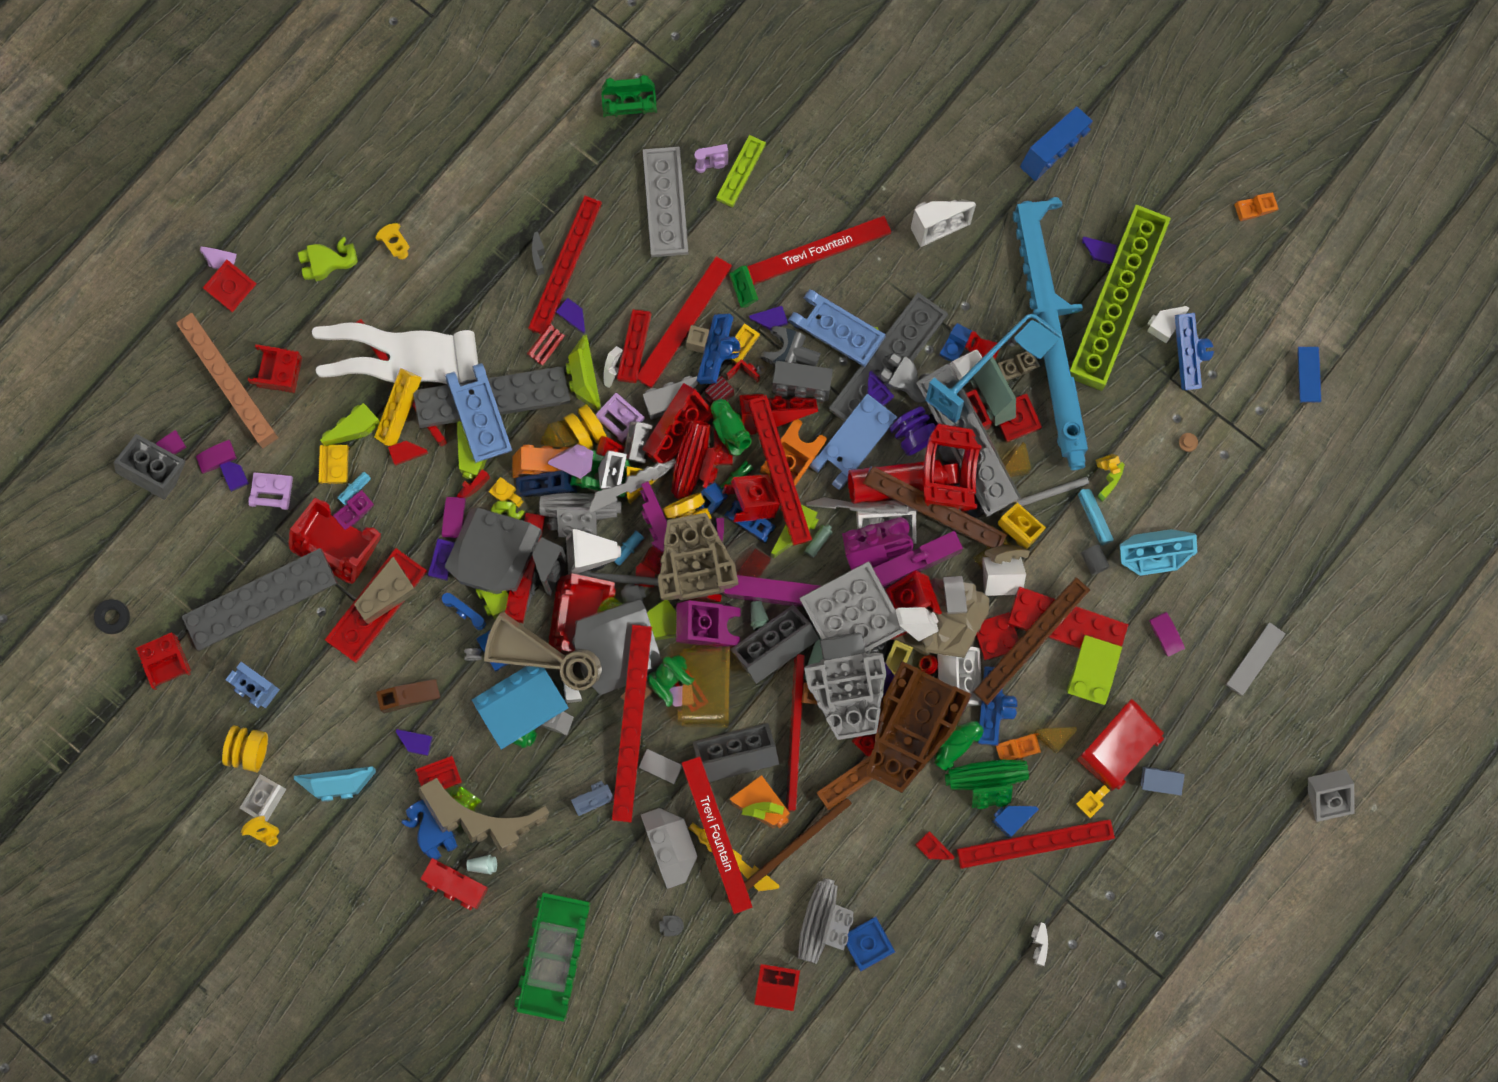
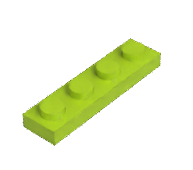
M751 135L748 136L716 197L717 201L732 208L734 207L766 146V142Z

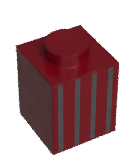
M721 376L717 383H713L705 390V400L710 406L718 399L728 401L734 396V389Z

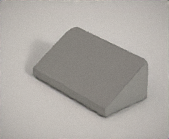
M647 749L639 768L675 784L682 765Z

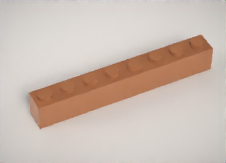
M193 313L176 322L259 445L264 448L278 439L274 430Z

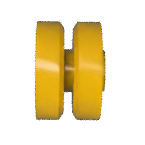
M585 404L578 408V415L581 421L573 413L568 414L563 419L577 444L592 450L593 443L590 436L597 444H599L601 436H607L597 416Z
M700 492L682 498L662 509L665 517L668 519L706 513L709 519L712 518L708 508L697 509L705 502Z

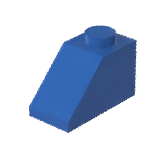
M715 482L701 491L705 502L697 509L708 508L711 515L721 506L728 495L726 493L723 494V490Z
M1008 806L1005 809L1001 807L994 814L996 818L992 822L1010 838L1039 809L1036 806Z

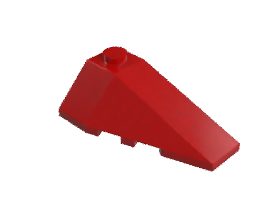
M764 394L739 395L742 422L746 431L751 435L756 434L757 430L748 400L762 397ZM776 395L775 399L768 398L776 427L818 412L816 399L793 397L790 400H785L782 396Z

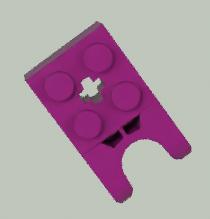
M899 517L842 533L845 553L851 570L868 561L872 567L888 562L890 558L912 551L913 541L908 535L910 530L908 521Z
M690 600L678 603L676 642L733 648L740 643V637L729 633L727 622L734 617H740L741 609L723 606L722 604Z

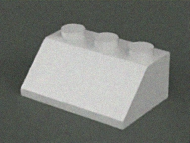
M891 500V501H877V502H883V503H886V504H895V505H899V506H906V505H904V504H902V503H900V502H898V501H896V500ZM908 507V514L856 511L857 529L866 527L869 524H877L902 517L909 523L910 530L908 535L911 537L913 544H915L916 510Z
M970 647L965 658L938 654V679L972 694L967 706H981L982 701L972 692L981 683L980 648Z

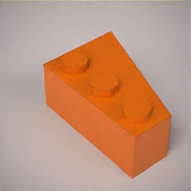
M523 445L512 456L513 478L519 477V474L536 475L561 471L549 465L548 461L558 453L571 447L553 449L552 446L534 448V445Z

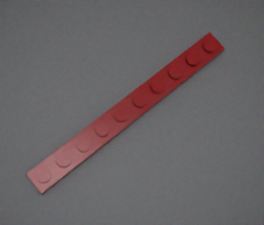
M632 625L612 820L632 822L652 626Z

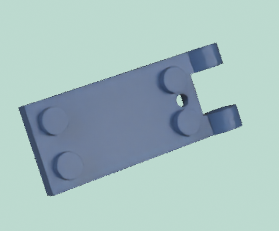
M809 289L804 299L816 307L807 319L793 312L788 321L793 326L801 328L865 367L885 339V334Z
M482 363L472 366L477 382L461 387L455 371L445 374L475 463L512 451ZM469 390H473L474 394H469Z
M867 394L822 452L814 459L810 468L818 473L829 460L842 470L832 483L834 487L841 490L848 481V471L851 469L857 470L898 417ZM842 457L843 460L838 462L837 458Z

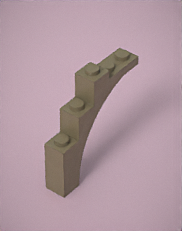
M437 778L419 787V794L442 833L447 830L448 832L453 831L460 823L471 843L476 840L481 842L489 834L500 853L504 851L508 853L514 850L519 842L517 835L523 836L530 831L529 828L535 825L537 827L547 822L549 816L546 806L528 816L519 818L485 816L458 803L446 792Z

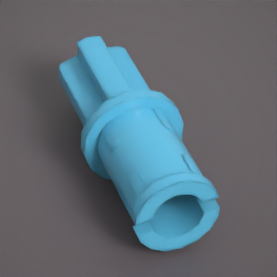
M362 472L351 484L348 483L349 486L337 498L344 505H347V501L370 481V476L366 472Z

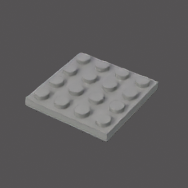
M869 561L799 598L822 640L860 632L865 652L906 631L899 625L896 610Z

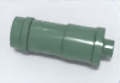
M828 524L826 526L821 525L804 552L814 558L830 535H832V527Z

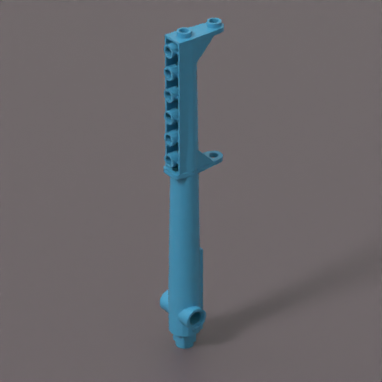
M1058 197L1041 202L1024 201L1021 204H1017L1015 211H1013V220L1017 222L1016 236L1021 241L1019 250L1020 256L1024 257L1025 262L1023 263V272L1027 274L1028 278L1026 288L1031 293L1030 308L1034 309L1032 314L1039 316L1062 334L1058 316L1080 312L1083 310V306L1081 304L1070 305L1055 294L1040 220L1046 212L1060 208L1062 201ZM1054 334L1058 342L1044 355L1058 432L1057 443L1061 448L1062 457H1067L1070 470H1079L1085 468L1086 461L1084 455L1088 450L1075 380L1070 374L1063 336L1060 338Z

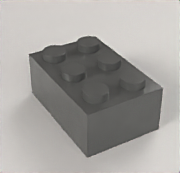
M776 361L772 393L782 397L790 395L799 398L816 399L819 403H823L829 399L833 369Z

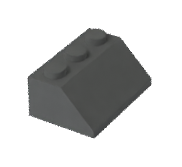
M137 434L114 461L116 474L164 500L176 486L185 465V460Z

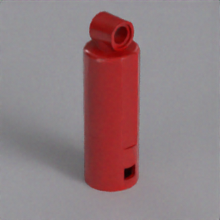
M935 460L934 483L943 485L960 483L959 464L942 466L940 460ZM924 462L875 467L924 492ZM870 467L848 471V489L853 504L890 499V497L863 484Z

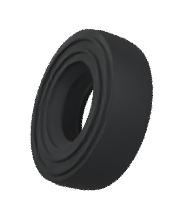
M105 600L97 606L94 612V622L97 628L106 634L122 632L130 621L129 609L119 600ZM109 610H117L119 613V619L114 624H108L105 621V614Z

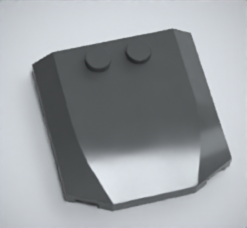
M471 508L445 564V569L460 584L493 594H499L507 590L517 591L533 554L531 551L532 547L539 540L542 531L529 522L481 508Z
M636 599L575 621V635L572 641L574 649L589 650L600 660L602 667L599 680L592 685L600 695L626 686L632 625L651 626L646 608L641 599ZM653 631L647 676L656 671L662 663ZM579 662L583 678H586L588 668L584 663Z

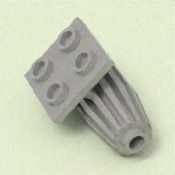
M558 493L540 496V515L557 518L558 537H567L573 529L597 536V520L617 517V513H621V502L616 500L590 513L588 509L595 494Z
M823 878V881H818L811 896L800 933L798 959L817 964L825 944L844 951V947L848 942V932L853 923L854 912L836 905L838 886L834 885L835 881Z

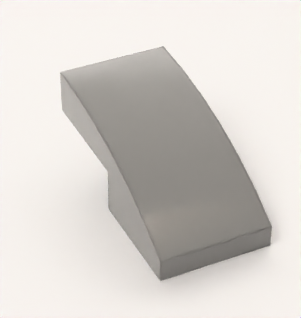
M943 577L947 614L967 613L963 577Z

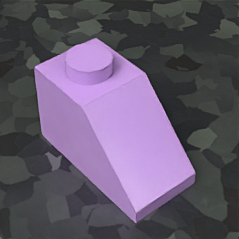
M577 444L558 453L548 461V464L581 479L591 471L594 451Z

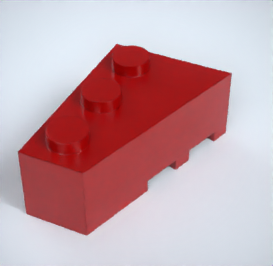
M433 858L421 877V880L427 883V888L435 892L440 889L445 892L444 897L452 901L457 898L462 901L461 906L472 910V908L478 909L489 889Z

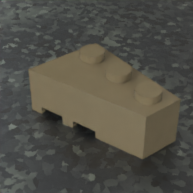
M392 557L354 605L366 623L370 624L417 593V591L395 558Z

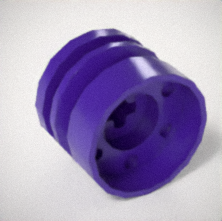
M923 407L908 411L890 426V431L896 433V439L905 437L900 446L907 456L913 455L927 447L929 437L936 427L934 423L924 425L930 417L927 414L923 415L925 413Z

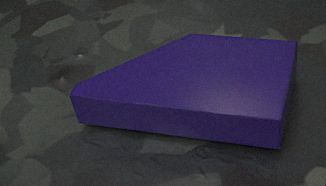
M870 371L867 394L885 406L894 398V395Z
M230 461L220 465L231 492L249 484L240 465Z

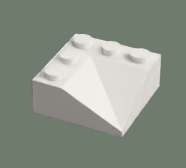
M961 199L951 202L931 201L927 204L923 202L916 206L911 230L920 247L970 225L976 204L973 201Z

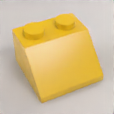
M1018 502L998 522L1002 530L1025 549H1028L1046 529Z

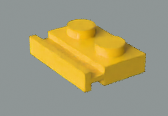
M320 445V484H348V445Z

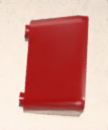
M314 498L291 527L289 532V548L299 557H303L321 548L334 576L353 584L380 541L381 533L372 527H366L362 532L352 526L345 530L337 519L331 515L329 504Z
M573 573L560 577L556 586L548 644L563 655H568L575 651L572 643L576 628L575 621L604 611L606 603L615 597V582Z
M1131 699L1076 760L1108 789L1113 791L1117 788L1119 790L1126 783L1124 778L1152 746L1155 745L1157 747L1164 740V737H1162L1164 732Z

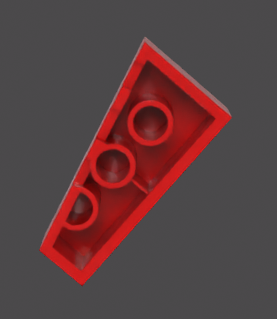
M685 383L682 384L645 443L642 450L652 462L665 463L672 460L680 450L682 440L691 421L700 420L707 423L713 417L711 408L696 389Z

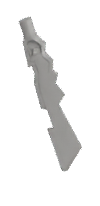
M675 459L665 463L657 462L654 466H647L643 471L639 470L636 475L628 476L624 484L597 491L588 511L592 513L616 501V496L626 491L632 493L641 488V484L658 479L666 474L669 469L675 467Z
M826 497L806 503V506L833 509L843 507L849 508L852 511L908 514L909 511L908 506L886 504L883 502L853 504L852 502Z

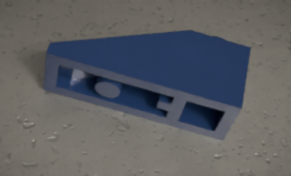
M562 470L517 477L516 495L519 497H532L558 493H577V485H570L571 474Z

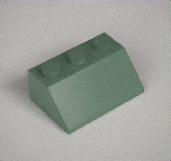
M992 356L971 378L969 383L972 390H977L990 420L997 426L1016 418V398Z

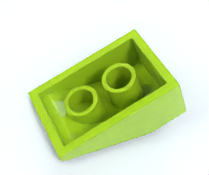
M1085 635L1067 687V693L1105 705L1113 683L1122 646Z

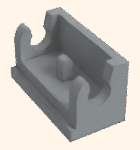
M637 421L630 422L624 454H627V460L645 463V452L642 448L647 442L652 425Z

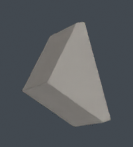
M613 451L606 452L598 467L601 489L621 484L627 454Z

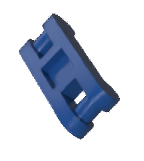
M734 500L732 503L733 507L724 515L731 522H734V516L738 511L742 512L740 503L737 500ZM766 519L734 522L763 543L767 541L769 533L773 532L776 528L775 525ZM760 524L764 526L761 532L757 530Z
M451 593L443 594L442 601L446 607L457 609L456 613L464 620L469 618L477 630L485 628L486 623L479 614Z

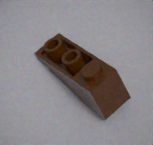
M436 679L396 686L376 692L380 710L384 714L441 698Z

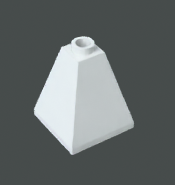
M573 529L566 537L568 575L572 573L578 574L599 567L621 557V547L617 546V542L577 529Z

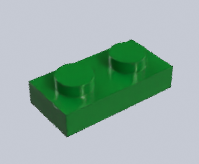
M740 266L730 273L741 308H746L759 300L747 266Z

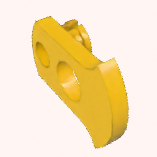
M393 223L384 226L377 233L376 240L383 241L394 257L398 256V259H405L408 256L407 250L410 247L399 232L400 224ZM392 237L399 238L396 243H389Z
M264 815L251 819L241 830L242 836L251 835L266 843L269 847L278 843L277 835L279 834V829L266 822ZM261 828H266L263 831L257 832Z

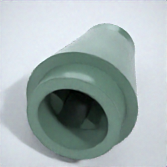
M755 601L750 604L751 627H753L754 631H757L769 622L761 601Z

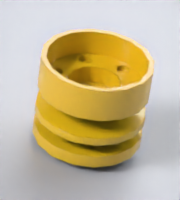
M233 725L224 742L223 765L229 767L232 765V767L238 768L242 762L244 770L257 773L265 759L268 734L252 730L248 736L247 728L243 727L240 729L239 726Z

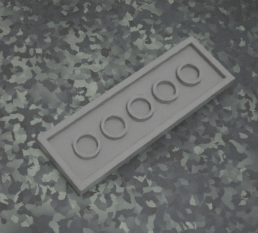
M680 147L643 149L651 257L689 255Z

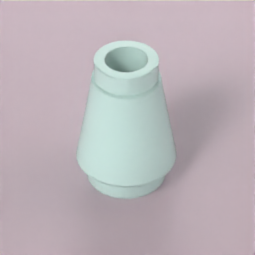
M486 855L467 860V871L491 875L492 872L497 870V859L495 856Z

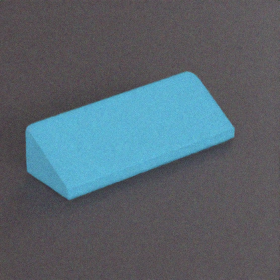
M1090 489L1080 490L1078 497L1100 545L1103 546L1112 542L1114 539Z

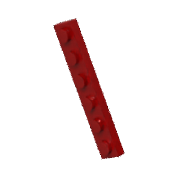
M526 513L524 521L535 525L543 532L545 516ZM533 555L517 591H509L505 613L518 623H524L536 566Z

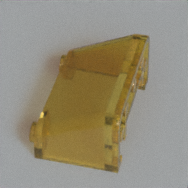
M730 646L684 648L683 652H680V656L685 658L687 669L683 668V670L695 679L691 685L683 684L682 710H678V722H682V727L729 728Z

